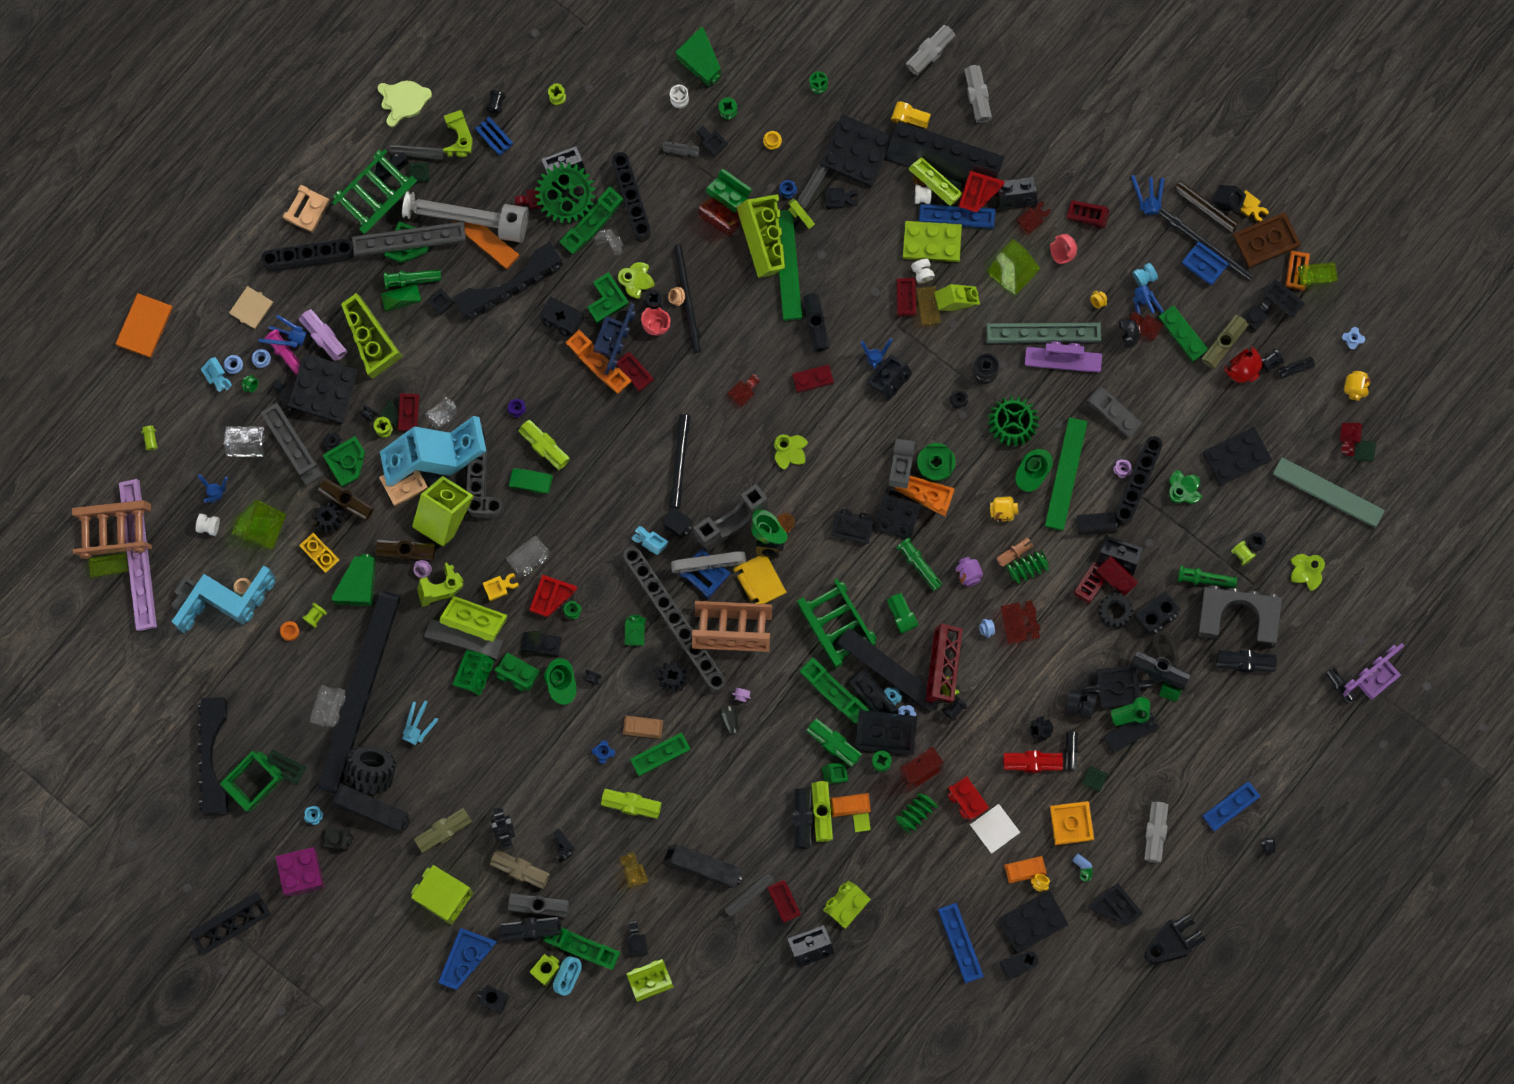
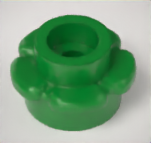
M254 375L243 378L241 386L246 393H253L257 389L259 382Z
M569 601L563 606L564 616L567 619H577L580 616L582 608L576 601Z

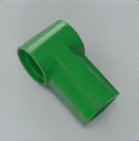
M902 593L887 599L900 634L919 627L916 617L910 611Z
M1138 697L1134 700L1133 704L1111 710L1115 726L1133 721L1139 723L1148 721L1150 717V701L1145 697Z

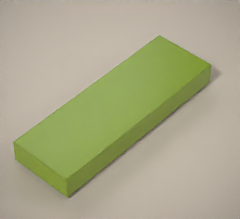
M922 157L910 166L909 170L948 205H953L962 197L963 193Z

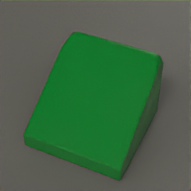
M1164 681L1159 696L1177 702L1182 689Z
M845 763L827 764L822 767L823 778L825 782H828V785L848 782Z

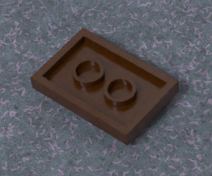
M1286 212L1233 233V237L1248 268L1301 246Z

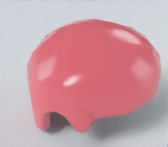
M1068 234L1056 236V240L1050 244V251L1054 261L1058 264L1072 261L1077 254L1075 240Z
M649 307L642 313L641 323L643 329L648 334L657 336L669 330L671 319L668 313L660 307L657 309Z

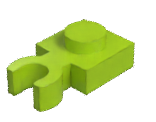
M794 198L788 202L791 206L788 210L795 218L799 216L809 229L815 225Z

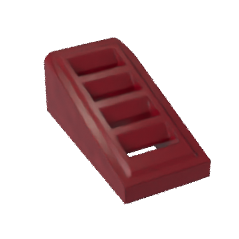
M1071 200L1067 219L1105 228L1110 211L1106 206ZM1080 207L1078 215H1075L1076 208ZM1084 209H1087L1085 217H1082ZM1094 211L1093 218H1090L1091 212Z
M1095 562L1074 592L1076 597L1088 604H1091L1105 582L1103 577L1093 572L1094 569L1097 570L1099 567ZM1090 575L1098 579L1099 583L1090 579ZM1089 582L1090 584L1095 586V589L1091 588L1085 583ZM1085 588L1088 591L1092 592V594L1089 595L1081 589Z

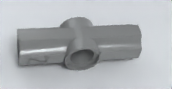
M943 25L931 38H927L920 45L917 53L906 63V66L913 74L919 75L930 62H935L940 57L943 49L956 37V34L950 27Z
M971 65L964 69L968 85V98L973 107L976 123H985L992 120L988 102V89L986 84H984L980 66Z
M1163 802L1151 803L1150 819L1147 823L1145 836L1147 840L1145 861L1161 863L1163 843L1166 840L1167 834L1166 820L1169 804Z

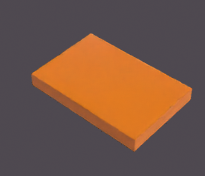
M137 293L116 341V346L152 358L173 307Z

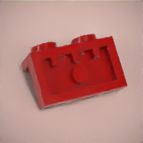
M967 776L953 786L948 787L947 791L949 793L947 796L953 804L956 802L960 807L958 811L964 820L968 818L971 822L989 809V806Z

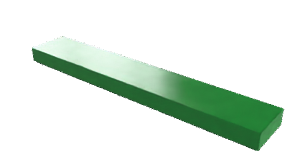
M789 210L780 211L779 228L782 230L780 240L783 245L785 268L779 271L783 321L802 319L793 215Z
M1069 417L1046 519V528L1064 531L1088 421Z

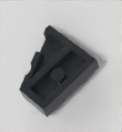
M1119 883L1088 906L1089 909L1125 926L1130 925L1143 914Z

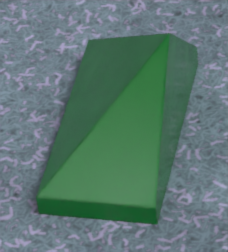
M417 284L381 293L385 312L422 302Z

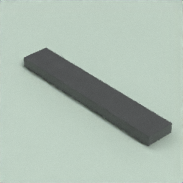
M464 222L352 237L354 256L466 242Z

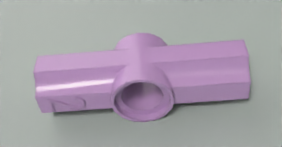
M311 309L304 312L299 321L309 331L312 339L320 348L326 351L334 362L341 360L347 353V350L336 339L333 331L326 323L323 324Z

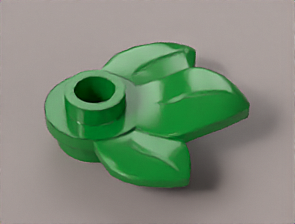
M1180 470L1175 471L1169 479L1171 486L1169 497L1172 502L1182 503L1185 501L1194 504L1202 499V495L1196 491L1200 485V478L1198 476L1187 475L1184 477Z

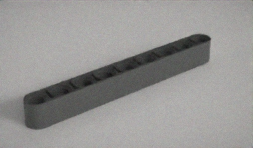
M628 547L624 551L626 565L709 689L715 693L722 692L726 686L723 674L706 649H701L698 655L690 653L693 629L640 550L636 547ZM632 553L638 555L634 561L628 560V556ZM641 569L648 570L646 576H639L638 572ZM655 584L659 588L656 592H650L648 590L649 587ZM662 600H667L669 605L662 608L659 606V603ZM672 616H678L680 618L679 622L675 624L671 623L669 620ZM687 631L690 633V637L682 639L680 634ZM703 663H710L711 669L704 671L701 669ZM716 678L722 681V684L718 687L711 684Z

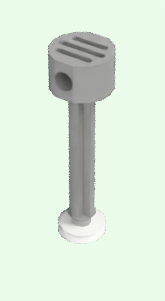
M409 191L405 194L402 207L403 218L408 216V219H410L412 213L415 212L417 215L498 228L499 239L520 243L525 238L529 216L527 207L504 204L501 213L420 199L415 201L414 192L409 194Z

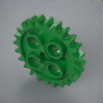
M560 162V167L558 168L553 164V170L551 171L549 168H546L548 174L541 173L544 179L537 180L541 184L540 187H535V190L540 191L535 197L541 198L537 205L543 204L544 206L541 208V211H548L546 217L552 214L553 221L557 217H560L561 223H563L564 218H567L568 223H570L571 217L578 221L577 215L580 214L582 217H585L583 211H590L587 205H594L590 201V198H596L594 194H591V191L596 190V188L590 187L594 181L587 180L590 176L589 173L583 175L584 168H581L579 171L577 170L578 164H575L573 168L570 162L567 163L566 167ZM560 175H568L569 180L566 184L559 183L558 178ZM552 182L557 183L564 190L569 188L568 192L578 199L579 203H575L567 195L562 197V192L553 186ZM582 186L584 189L583 194L575 195L573 193L574 188ZM551 189L557 191V197L554 199L547 197V192ZM564 201H570L572 203V208L570 210L562 209V204Z

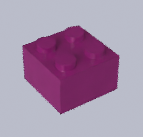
M314 847L276 856L282 889L286 897L325 888L318 853Z

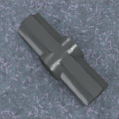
M512 893L509 897V911L567 918L569 901ZM542 901L544 903L543 908L535 910V902Z

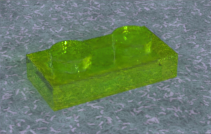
M1335 262L1301 265L1298 267L1301 286L1338 281Z

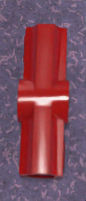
M1041 751L1004 753L1003 768L1004 770L1024 771L1027 773L1062 771L1063 756L1062 753H1042Z

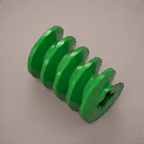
M1040 549L1041 555L1037 551L1033 552L1034 558L1028 554L1026 555V560L1021 557L1019 558V563L1016 560L1012 561V567L1007 563L1006 567L1011 579L1021 584L1020 578L1028 581L1027 575H1030L1032 578H1035V572L1042 575V568L1049 572V564L1043 550Z
M918 793V800H911L913 806L910 804L906 805L908 812L901 810L902 817L898 815L895 817L897 823L910 835V829L917 831L915 824L922 825L920 818L928 819L925 814L926 812L933 814L931 807L939 808L926 794Z

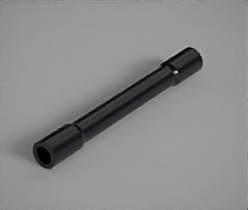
M686 414L679 415L678 439L669 508L675 507L680 509L681 489L691 417Z

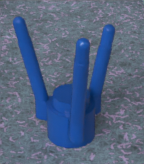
M1132 175L1133 185L1140 202V210L1144 211L1146 215L1158 214L1159 210H1161L1164 178L1160 180L1158 198L1156 200V197H1154L1153 178L1149 177L1150 197L1145 198L1144 202L1136 178Z
M1147 285L1134 290L1135 297H1133L1140 330H1142L1139 303L1141 305L1147 304L1151 313H1154L1155 311L1151 304V301H1153L1161 314L1164 313V310Z
M276 315L277 319L293 329L288 332L272 326L268 328L272 331L278 329L281 334L289 336L288 340L290 341L258 339V342L288 345L296 348L297 345H303L306 332L302 331V327L296 326L280 315Z
M892 338L889 339L882 351L878 349L868 350L864 341L860 342L865 355H867L868 363L873 369H876L882 363L883 356L886 355V351L893 341Z
M198 474V478L207 488L206 493L209 497L204 499V502L214 504L215 501L220 500L223 492L226 491L228 477H224L220 487L218 484L210 485L201 474Z

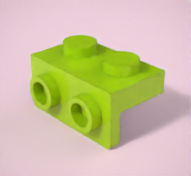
M847 881L839 887L837 894L827 901L823 911L846 929L871 899L856 884Z
M663 959L653 961L646 966L635 968L626 973L637 1002L674 988Z

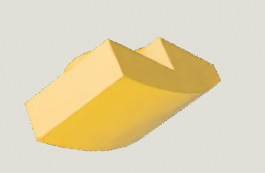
M314 533L299 545L325 573L339 561L336 555Z

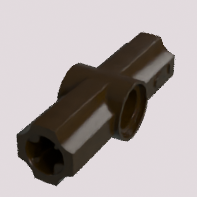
M327 478L319 485L317 492L339 505L343 510H347L364 522L371 517L374 507L353 495L349 490L340 487ZM349 496L350 501L348 503H341L343 497Z
M377 540L376 557L397 558L404 561H434L435 544L415 543L407 540ZM404 547H410V552L407 554H402L401 550Z

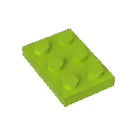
M905 221L903 259H929V261L959 263L962 224Z
M453 596L441 615L439 623L494 642L506 622L507 615Z

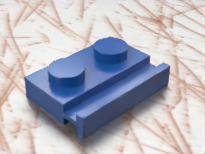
M1199 241L1182 261L1183 266L1211 286L1229 265L1228 262Z

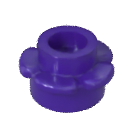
M520 399L511 400L507 408L508 413L514 417H520L521 414L526 412L524 401Z

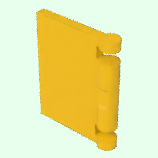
M757 556L733 568L735 573L741 569L744 573L739 574L737 578L750 602L758 598L759 602L755 604H766L787 593L768 557Z

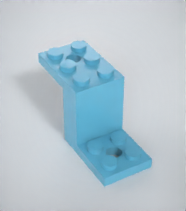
M473 416L450 433L413 427L380 451L386 486H394L415 470L452 476L485 453L486 447L480 418Z
M263 565L243 597L203 574L172 620V623L179 631L185 634L187 630L189 631L193 627L195 617L203 612L205 602L237 622L245 625L246 622H250L253 618L255 608L263 603L267 590L270 591L273 588L275 576L269 568Z

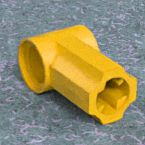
M898 101L891 121L895 124L900 121L926 130L931 114L914 109L908 103Z

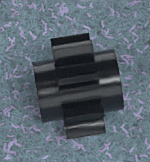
M1041 716L1031 721L1032 724L1029 731L1033 739L1038 737L1040 742L1052 737L1053 724L1050 719L1045 720L1044 716Z

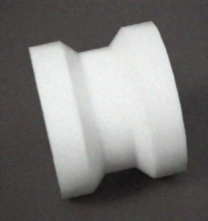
M915 186V204L920 202L931 203V189L928 186Z

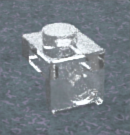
M611 228L609 230H601L596 234L597 236L594 239L597 245L608 241L615 256L622 254L621 247L623 243L619 236L615 237Z
M444 396L438 405L426 412L425 417L436 429H439L454 418L457 407L453 401Z

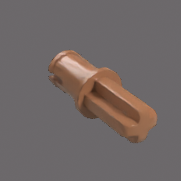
M1026 537L1015 546L1011 545L1009 550L996 558L998 564L1004 567L1014 559H1019L1020 555L1033 548V544L1030 543L1024 546L1030 542Z

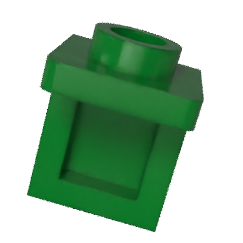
M631 615L626 618L625 645L644 646L645 617Z

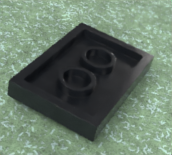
M1255 427L1203 451V455L1220 486L1272 461Z
M859 710L855 749L913 755L917 716Z
M1050 890L998 918L1017 954L1069 925Z

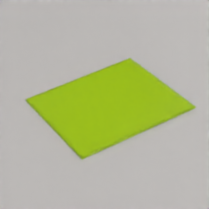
M869 813L853 815L855 832L871 830Z

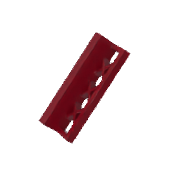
M941 623L934 629L925 700L927 702L933 703L937 699L951 703L954 702L962 628ZM948 631L957 633L956 641L953 643L947 637ZM948 648L954 653V659L951 661L945 655V650ZM946 666L952 672L949 679L943 674V668ZM945 684L950 690L949 696L940 694L942 685Z

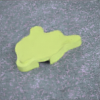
M402 81L394 85L385 83L378 85L379 93L384 96L382 108L384 110H391L386 120L389 127H395L404 118L418 115L426 102L432 97L429 88L422 87L413 81Z

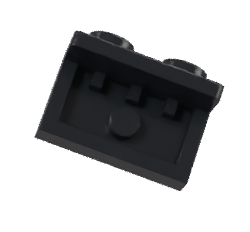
M1034 177L1004 180L1005 185L998 191L1000 210L1037 206V190Z

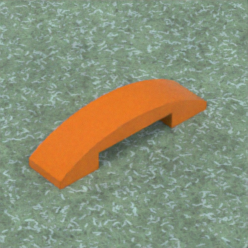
M580 330L566 341L568 347L617 394L632 382L616 366L614 371L610 370L608 375L604 374L609 360L605 356L593 352V343Z

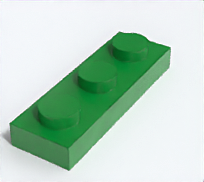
M1174 305L1158 316V319L1192 362L1208 351V348Z
M681 732L631 758L630 761L638 776L641 777L691 751Z

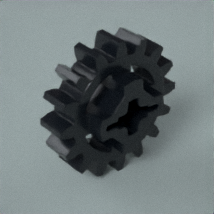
M502 807L493 809L495 818L491 819V824L496 842L501 841L504 850L513 848L511 838L516 836L510 814L505 816Z

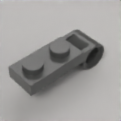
M1098 387L1086 400L1093 410L1105 416L1127 438H1130L1142 424L1102 387Z
M896 438L889 486L908 489L915 441Z

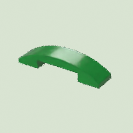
M609 186L599 197V202L559 242L572 254H575L606 224L624 199Z
M813 657L799 671L833 706L853 723H858L859 710L869 711L865 705L856 697H853Z
M562 927L560 935L547 936L543 940L563 951L610 970L614 969L621 953Z

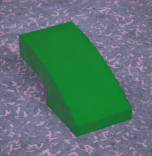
M513 468L509 487L512 489L529 490L533 493L549 494L553 476L546 473Z

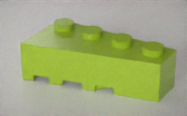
M778 194L748 199L736 207L758 278L775 275L785 268L783 245L780 240L782 230L779 228L780 209L777 207V202L779 201Z
M355 293L341 305L366 367V372L374 379L403 356L364 300Z

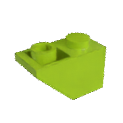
M950 284L935 292L938 310L954 311L980 305L978 292L974 286Z

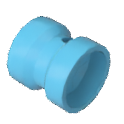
M1150 263L1145 264L1143 269H1136L1132 272L1139 287L1158 279V275Z

